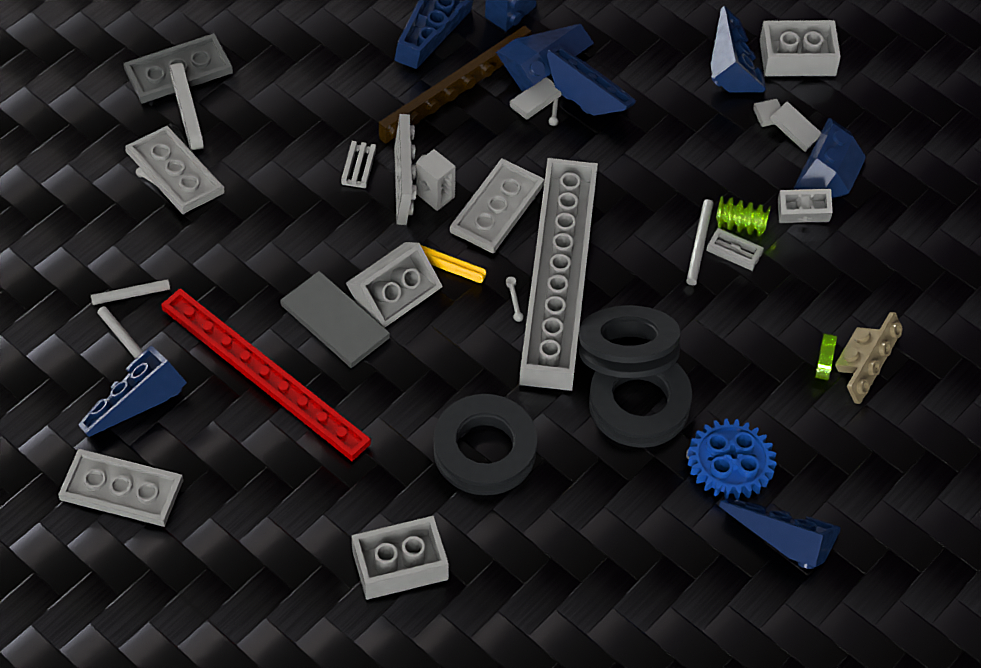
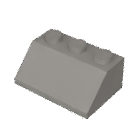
M412 242L403 243L346 283L356 303L384 328L443 287L420 243Z

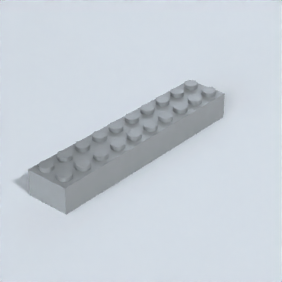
M552 158L547 160L519 385L572 391L598 163Z

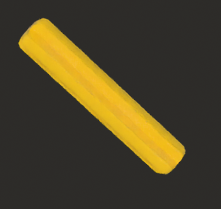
M421 245L431 265L478 283L484 281L486 269Z

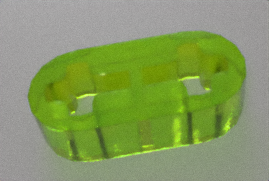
M823 335L815 378L829 379L837 336Z

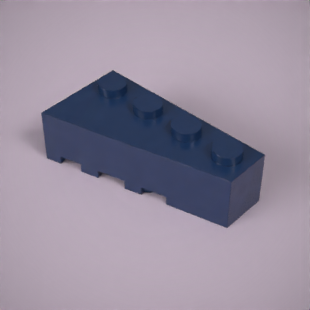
M419 0L398 41L394 61L417 69L469 14L472 9L473 0Z
M486 0L485 17L504 31H507L513 25L519 24L521 19L537 6L536 0Z

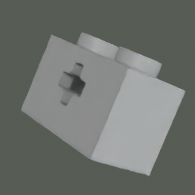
M435 149L427 155L421 156L416 163V194L438 211L455 197L456 166Z
M831 189L780 190L778 197L779 223L829 222L832 216Z

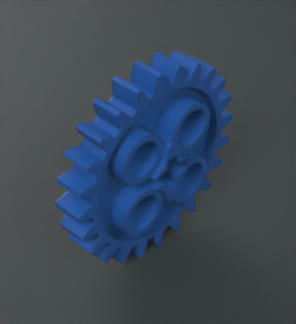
M727 419L724 420L723 425H720L715 420L712 428L705 424L703 432L698 430L696 437L691 439L687 454L689 456L687 464L692 466L690 474L698 475L696 483L705 482V491L714 488V496H717L721 491L724 492L725 499H728L730 493L734 494L736 500H739L741 493L750 498L752 491L759 494L761 486L766 488L769 480H772L776 466L774 461L776 452L771 451L773 444L765 443L766 434L757 435L758 427L752 431L749 430L748 422L742 427L739 426L738 419L735 420L734 425H730Z

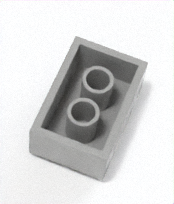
M835 20L763 21L760 46L764 76H836L840 61V50Z
M434 516L352 535V552L366 600L448 580L449 564Z

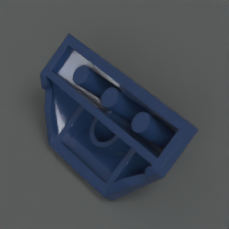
M560 45L548 51L547 57L555 88L561 92L563 97L573 100L580 105L584 112L595 116L624 111L635 104L636 100L622 88L574 54L567 52Z
M831 118L827 120L793 190L831 189L832 198L850 193L866 156L849 130Z

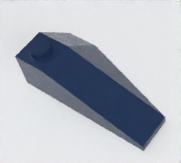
M724 6L720 12L711 60L712 80L718 87L722 86L728 92H764L766 90L764 76L761 69L754 66L753 60L756 57L746 44L748 38L741 21Z
M580 23L514 39L498 50L496 54L521 91L524 92L551 74L547 57L549 50L560 45L567 52L577 56L594 43Z
M151 345L126 368L128 375L122 382L115 381L110 387L112 389L110 396L107 399L99 400L78 425L90 437L167 401L170 397L176 396L187 382L169 361Z
M734 498L720 501L719 507L789 559L798 561L797 565L808 569H813L825 562L841 529L839 526L807 516L805 520L792 519L790 512L782 510L770 511L768 513L765 512L766 507Z

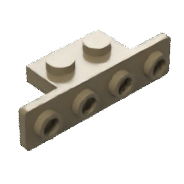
M895 312L888 314L880 329L857 327L835 364L838 372L853 373L847 388L856 404H861L863 398L869 392L870 386L880 373L882 365L902 334L903 328Z

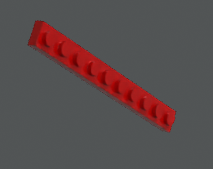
M181 288L161 304L164 312L351 461L355 460L371 445V439Z

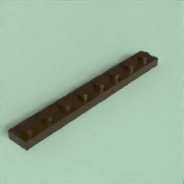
M523 26L380 121L379 138L385 144L396 138L400 114L410 115V125L416 126L423 118L435 113L441 106L449 101H453L459 94L467 89H471L483 78L489 77L496 69L504 65L496 52L514 39L530 36L531 30Z

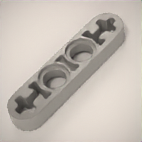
M183 63L170 65L171 78L190 150L203 149L202 135Z

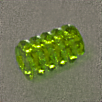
M721 196L716 216L718 228H722L724 223L727 222L728 230H732L733 226L737 224L738 232H742L743 228L747 226L748 234L751 235L756 228L757 236L761 237L766 230L771 207L769 206L764 213L763 205L761 204L754 210L752 202H749L747 207L744 208L743 200H739L737 205L734 206L733 198H729L727 203L724 204L723 196Z

